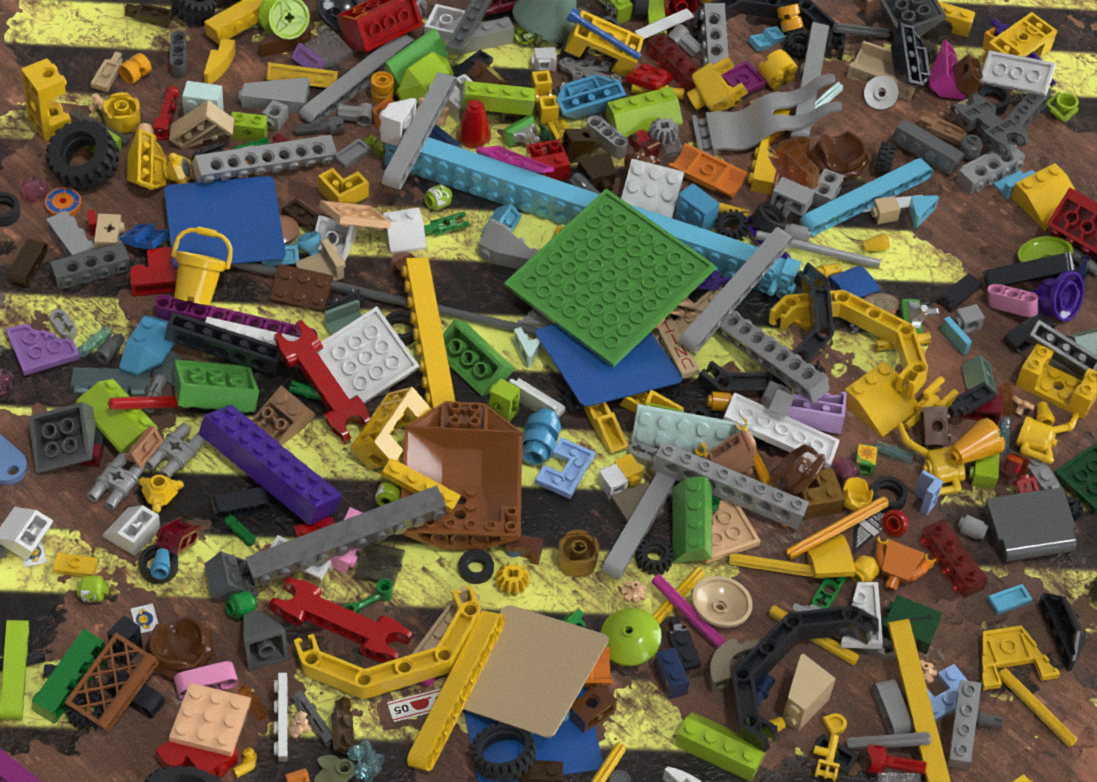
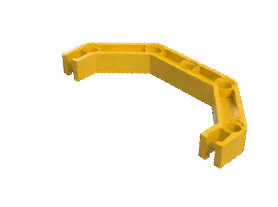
M830 291L833 317H841L896 346L903 367V371L897 378L896 390L902 392L904 390L903 386L908 383L907 396L912 398L925 384L928 365L915 327L911 323L848 291ZM808 294L785 295L770 310L769 323L776 325V320L781 318L780 329L785 331L795 320L810 319Z
M472 586L466 587V602L462 603L459 598L460 590L452 591L453 605L457 613L437 647L364 669L321 652L314 634L308 635L309 645L307 647L309 650L305 652L301 649L302 639H294L295 652L302 672L309 678L362 699L371 698L451 672L481 614L480 604Z

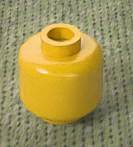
M865 555L858 557L854 562L855 576L850 577L856 584L858 582H872L879 574L877 561L873 557Z

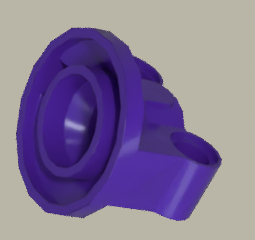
M1064 271L1058 276L1043 280L1037 290L1029 292L1038 295V313L1042 312L1045 315L1053 316L1058 321H1070L1079 312L1085 291L1084 282L1079 273L1076 271Z

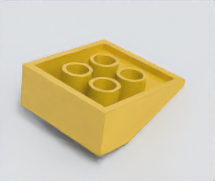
M1054 163L1016 182L1011 198L1044 231L1050 229L1047 222L1069 187L1074 190L1075 188L1067 174Z
M885 361L844 390V392H847L846 408L881 438L896 429L897 423H904L917 412L915 406L918 404L914 396L912 398L907 396L908 387L906 384L903 386L904 390L902 392L896 390L899 374Z

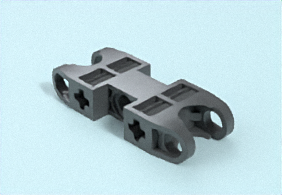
M978 94L968 96L967 101L969 105L954 103L950 106L952 118L968 132L976 129L983 135V144L1002 157L1011 153V146L1009 144L1020 147L1029 144L1028 134L1018 123L1010 117L1005 120L1000 119L995 115L996 106Z

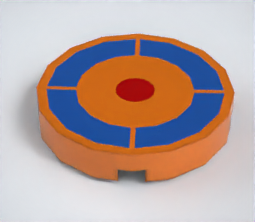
M67 187L56 188L50 191L44 199L45 209L51 216L63 211H67L70 216H75L80 211L82 205L79 193Z

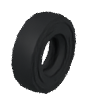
M472 549L466 551L461 556L458 562V572L466 582L481 584L491 578L494 572V561L487 552L480 549ZM478 561L483 564L484 568L480 572H473L468 566L471 562Z

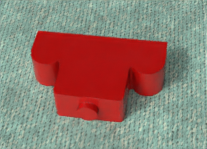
M171 247L148 249V267L135 265L131 268L132 297L175 293L178 269L173 265Z
M170 741L155 749L156 760L163 769L168 766L195 767L197 770H205L208 774L212 773L216 777H221L238 764V751L236 748L232 757Z

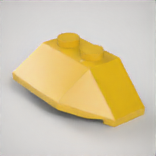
M138 128L128 152L127 181L150 190L163 188L166 186V177L163 171L164 166H166V156L161 146L157 143L155 134Z

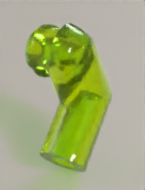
M371 134L364 138V142L368 146L373 145L375 147L377 157L384 156L382 141Z

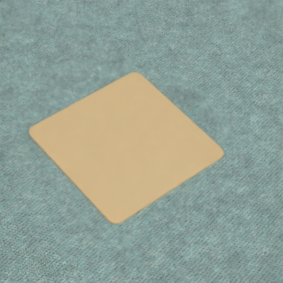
M507 605L499 613L505 616L503 631L463 710L549 738L555 735L607 646L608 637L603 633L513 605Z

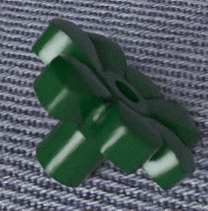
M545 124L539 125L541 133L537 135L540 138L539 142L544 139L548 141L553 140L554 138L546 129Z

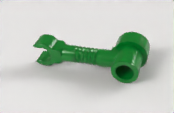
M389 579L379 580L376 585V593L357 603H347L343 607L359 613L361 609L380 599L390 601L394 590L392 581Z

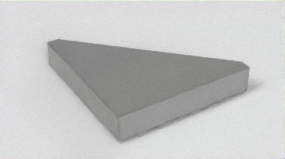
M535 309L530 311L522 320L517 321V323L537 328L552 325L549 319Z

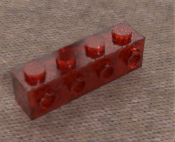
M664 32L648 39L646 49L648 56L652 57L664 70L672 73L673 79L686 92L694 89L696 86L692 80V74L701 67Z
M942 519L925 526L920 538L921 542L931 552L933 559L936 558V562L942 567L945 576L949 577L954 584L955 590L960 592L963 598L984 590L988 578L947 522Z

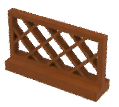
M115 633L65 703L109 733L157 667L159 661L152 654H148L126 638ZM119 640L124 643L125 652L113 654L112 647L116 641ZM139 653L144 656L139 664H130V654ZM126 655L128 666L116 668L114 658ZM111 658L113 669L101 671L100 663L102 660ZM129 670L130 677L128 680L118 683L116 672ZM114 673L115 684L103 686L101 675ZM98 676L100 687L88 689L87 681L89 678ZM116 687L117 695L115 698L105 701L104 690ZM101 690L102 701L90 704L89 693ZM86 693V705L77 706L73 703L77 695ZM103 705L104 713L98 720L92 716L91 707Z

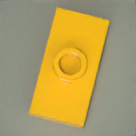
M57 552L53 573L78 577L95 576L98 558Z

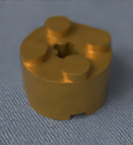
M572 530L565 534L559 541L557 555L558 565L564 575L582 577L591 575L594 572L599 553L597 539L594 536L588 535V532L584 530Z

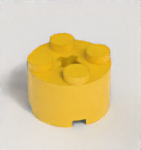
M782 49L769 54L766 57L768 60L765 63L762 61L758 67V73L774 91L779 89L784 83L790 84L795 79L794 74L798 69L797 64Z
M121 92L112 94L110 99L104 101L103 109L106 126L119 133L136 131L141 122L140 105L136 97L133 98L130 94Z

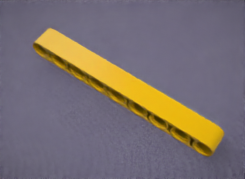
M482 611L408 754V766L425 771L433 769L505 626V616L503 614Z
M909 619L888 622L889 634L909 714L913 722L914 733L929 732L931 735V744L917 745L921 761L927 762L926 781L951 782Z

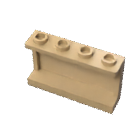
M867 41L862 42L858 55L854 62H851L849 65L848 79L867 85L874 77H890L898 86V97L911 101L918 87L907 84L895 77L891 50Z

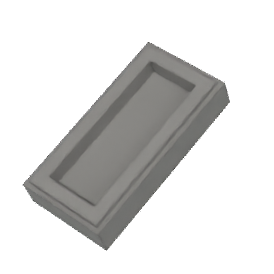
M359 138L339 151L334 161L342 168L347 169L371 153V147Z

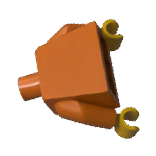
M880 537L877 538L876 561L878 567L882 570L881 574L888 577L885 587L889 590L896 591L899 582L908 585L910 581H916L926 574L936 561V558L929 560L927 558L929 554L888 538L886 542L880 541Z

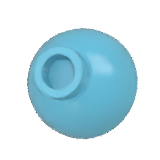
M316 231L305 233L297 239L296 244L302 251L308 252L309 255H315L319 252L321 235Z

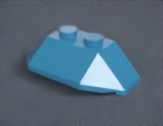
M592 75L565 83L556 102L563 116L577 120L606 111L607 102L623 99L626 97V93L619 80Z
M143 316L126 342L119 370L138 376L144 371L163 364L176 344L165 340L169 321L156 316Z

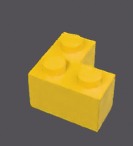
M331 168L318 175V190L328 201L356 204L369 197V182L359 171L343 179L334 168Z

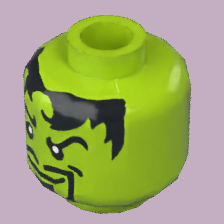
M520 25L514 29L515 42L517 44L520 43L524 47L538 39V34L533 32L532 35Z

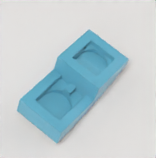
M776 26L765 28L762 34L749 36L748 42L758 52L781 43L785 40L786 36Z

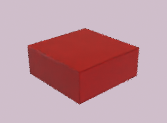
M95 209L87 210L90 234L95 236L97 226Z

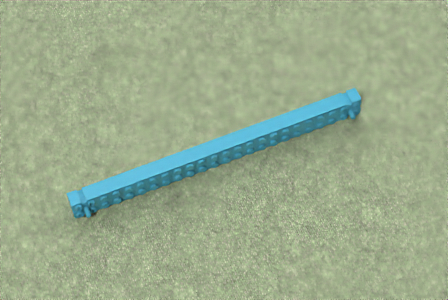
M429 137L410 171L411 174L486 198L490 201L503 205L511 203L518 210L563 225H567L599 195ZM386 142L385 165H388L398 147ZM630 205L715 264L716 269L714 271H719L721 277L732 278L759 248ZM789 257L787 260L779 258L753 289L767 293L770 296L776 293V296L779 298L793 294L796 288V284L793 281L796 274L800 271L802 262Z

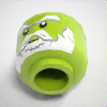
M442 184L436 185L426 191L425 203L433 210L443 209L450 205L452 192Z
M390 480L383 481L376 492L375 501L379 506H383L401 499L402 487Z
M100 575L84 576L77 583V596L85 603L102 602L105 595L109 593L108 582H105Z

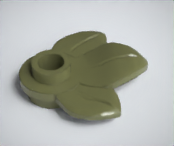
M335 755L321 756L317 758V762L323 770L317 774L314 782H348V779H351L355 774V765L350 760H340ZM347 769L348 772H341V770Z

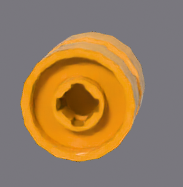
M798 3L777 8L778 17L782 19L780 22L782 32L804 27L802 18L798 16L800 13Z
M137 53L129 60L120 64L118 71L122 79L132 85L140 80L141 77L150 73L152 66L145 55Z
M384 71L373 74L371 77L372 101L380 104L388 97L393 98V76Z

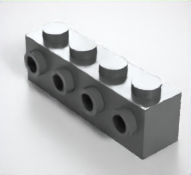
M908 120L903 121L896 127L891 139L898 147L908 150L912 155L922 158L927 164L937 167L941 172L951 175L960 167L965 153Z

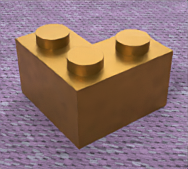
M833 468L821 470L816 479L811 483L812 488L804 489L800 493L799 498L809 502L803 519L838 514L842 511L845 499Z

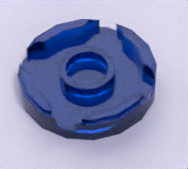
M1087 255L1081 256V260H1084V262L1080 263L1078 270L1084 282V291L1087 286L1090 257Z

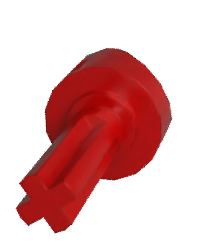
M869 744L867 751L871 758V764L868 765L866 773L882 775L887 767L926 774L927 762L888 756L885 746Z

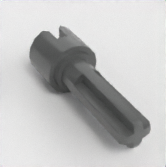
M342 115L328 117L327 121L294 126L296 136L327 131L331 134L345 132L344 125L342 124Z

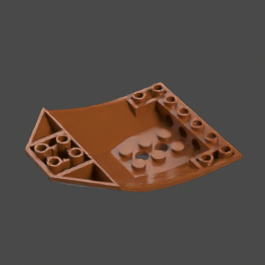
M445 401L405 426L403 464L461 495L460 498L464 499L466 503L456 504L451 513L447 512L441 519L430 520L420 527L406 529L402 535L438 549L484 550L521 539L523 432L485 403ZM403 487L401 488V499L414 494ZM456 516H463L465 518L458 519Z

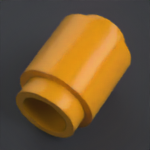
M711 392L707 396V407H710V411L726 412L733 395L725 392Z

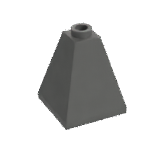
M260 610L244 614V646L248 671L289 660L284 627Z

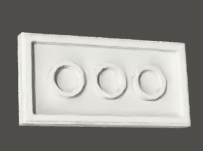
M989 50L982 70L983 84L1047 96L1056 63Z

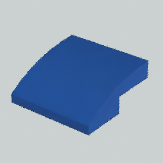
M153 223L137 224L119 237V240L133 247L154 249L170 238L169 229L155 230Z
M861 265L829 276V280L835 290L848 291L861 299L877 294L881 290L873 277Z

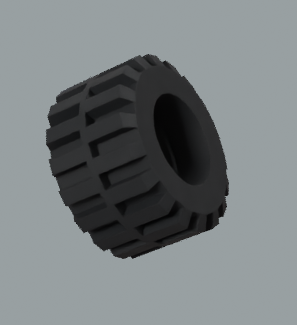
M173 0L171 9L173 14L182 22L200 26L201 24L205 25L204 21L214 16L218 0Z

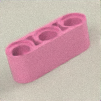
M992 284L987 288L988 306L991 308L1025 317H1033L1038 314L1037 294L1000 284Z
M224 661L180 672L174 676V683L178 697L184 699L190 683L223 691L235 687L238 684V678L233 663L231 661Z

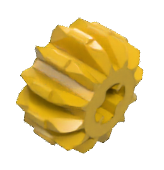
M508 561L506 566L501 565L495 576L496 586L500 587V592L507 591L508 596L511 593H514L516 596L519 592L524 593L530 581L529 571L525 570L524 565L518 566L517 562L511 565Z

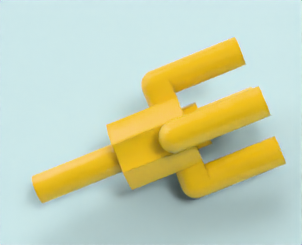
M939 376L923 391V396L915 406L917 412L904 424V427L909 430L920 420V409L923 407L947 406L948 409L952 405L953 399L959 395V392L953 389L940 400L935 394L940 391L939 386L945 380Z

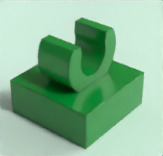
M580 608L569 612L561 620L570 624H577L580 627L586 626L585 622L581 620L584 613Z

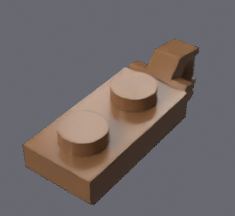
M923 115L918 127L958 146L961 139L968 134V131L938 117L931 119Z

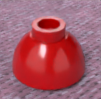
M890 510L883 515L882 525L889 535L899 537L907 531L909 521L902 511Z

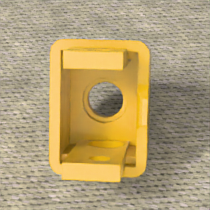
M729 57L722 59L714 65L709 62L692 74V80L696 87L687 92L696 110L707 106L711 112H723L735 106L734 101L748 94L742 82L727 90L722 74L734 68Z

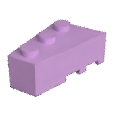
M841 392V395L826 393L814 403L807 400L801 394L794 395V400L786 416L816 430L841 434L845 418L847 392Z

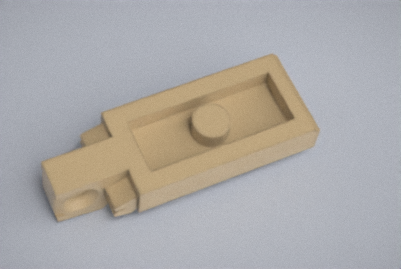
M115 51L111 59L104 60L91 81V88L104 92L109 91L119 74L118 67L123 61L122 53Z

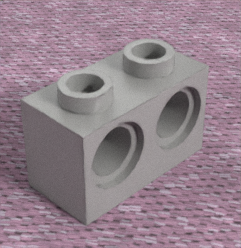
M824 168L822 174H818L816 177V185L810 188L814 190L811 204L820 207L836 199L842 188L844 175Z

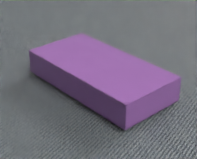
M302 43L297 44L291 57L302 67L322 69L326 62Z

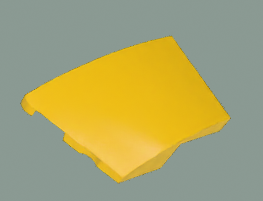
M839 534L806 551L808 565L813 566L815 578L855 576L856 571L852 554L843 534Z

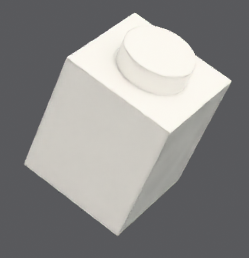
M617 464L610 467L606 466L599 471L598 484L609 500L611 495L627 490L628 480Z

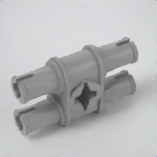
M182 423L173 433L166 435L162 444L146 462V467L153 470L162 460H166L168 463L160 470V475L170 478L177 470L183 469L191 458L196 456L197 450L206 440L197 433L188 443L184 442L183 439L191 432V429L186 423Z
M119 452L112 463L106 464L101 475L96 477L95 485L87 493V498L96 503L105 491L111 492V495L104 502V506L110 511H114L120 501L129 496L128 493L138 484V478L147 466L145 463L142 468H138L134 463L129 471L122 469L128 462L124 456L125 452Z

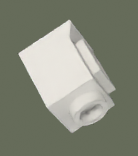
M555 47L534 48V55H531V65H534L535 71L551 70L556 72L557 58Z

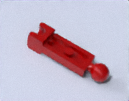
M169 86L166 89V96L160 116L155 118L153 124L154 134L158 140H168L170 124L173 121L172 112L176 111L177 101H174V99L179 96V90L175 86Z

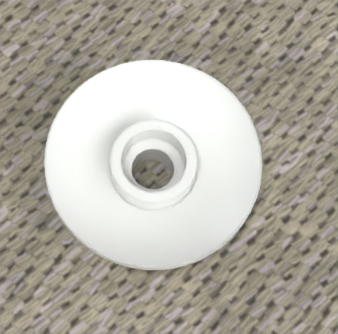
M887 76L874 77L867 83L864 90V97L868 105L878 110L891 107L899 95L896 82ZM885 92L884 97H880L879 94Z

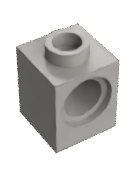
M272 100L262 112V115L268 116L269 129L279 131L289 119L287 105Z
M975 304L957 309L953 321L966 334L981 330L985 317L978 305Z

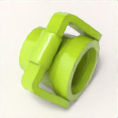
M1057 92L1046 103L1050 112L1063 122L1071 119L1079 110L1077 108L1078 98L1071 93Z

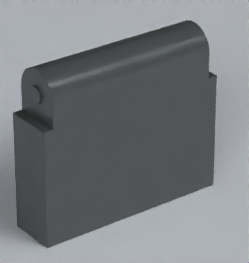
M1063 487L986 499L984 511L995 547L1001 550L1005 562L1076 551L1077 545L1074 535L1076 526Z

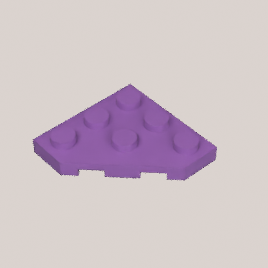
M27 324L6 329L7 336L24 376L80 359L76 345L71 339L66 338L64 340L56 337L54 333L32 329Z

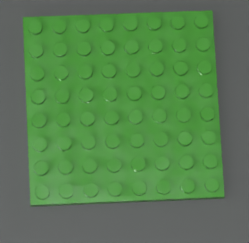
M605 189L504 284L508 290L614 368L692 293L716 267L715 264L611 191Z

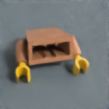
M742 417L745 422L743 426L738 425L737 420L735 421L736 427L742 433L738 431L708 452L707 444L701 442L700 445L704 448V451H700L696 447L695 453L711 462L740 474L742 473L745 476H750L753 472L752 466L755 464L753 457L756 455V442L751 431L746 427L747 419Z

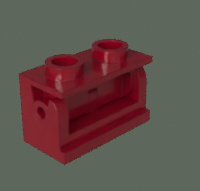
M178 517L158 529L156 546L165 548L177 555L196 544L201 526H194L188 522L180 523L182 517Z

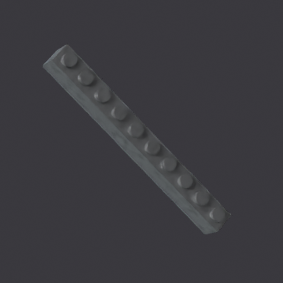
M436 485L245 557L255 586L267 585L274 579L288 577L291 573L298 570L304 571L316 563H325L332 557L346 555L349 551L356 548L362 549L369 543L383 541L393 534H402L406 529L420 527L430 520H439L447 514L446 504Z

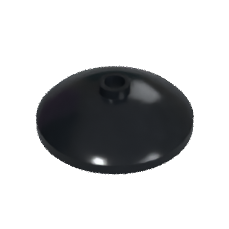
M316 0V10L319 17L329 28L337 32H341V28L336 15L359 5L357 0Z

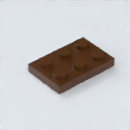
M279 264L269 299L273 302L325 312L334 276Z

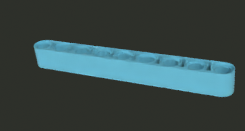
M918 158L806 213L800 219V224L808 227V231L811 232L810 235L815 236L873 207L875 199L896 196L928 180L933 174V169L922 158Z

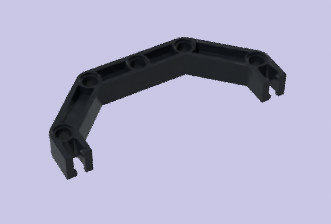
M714 0L710 2L725 3L726 21L738 14L780 19L777 8L798 3L800 9L798 16L802 18L803 25L809 31L812 22L829 25L825 58H832L831 51L833 49L839 50L837 60H842L846 34L834 32L833 24L836 22L811 0ZM703 6L698 8L694 15L692 37L695 40L698 39L697 30L701 31V25H703V20H700V9H703Z
M808 262L804 266L803 271L800 270L796 274L793 282L808 294L812 332L792 353L798 354L806 363H812L831 342L834 336V322L829 280ZM820 333L826 334L827 337L821 336ZM713 360L708 364L707 369L704 368L699 373L697 379L711 392L731 393V395L735 392L743 397H762L769 381L787 388L789 387L770 372L727 373ZM710 372L716 379L710 377L708 373ZM719 383L725 384L726 387H721Z
M854 605L791 612L785 615L732 671L741 737L765 753L770 748L768 737L774 743L778 740L777 726L759 714L755 687L799 641L850 635L867 645L871 640L870 631L874 635L879 632V619Z

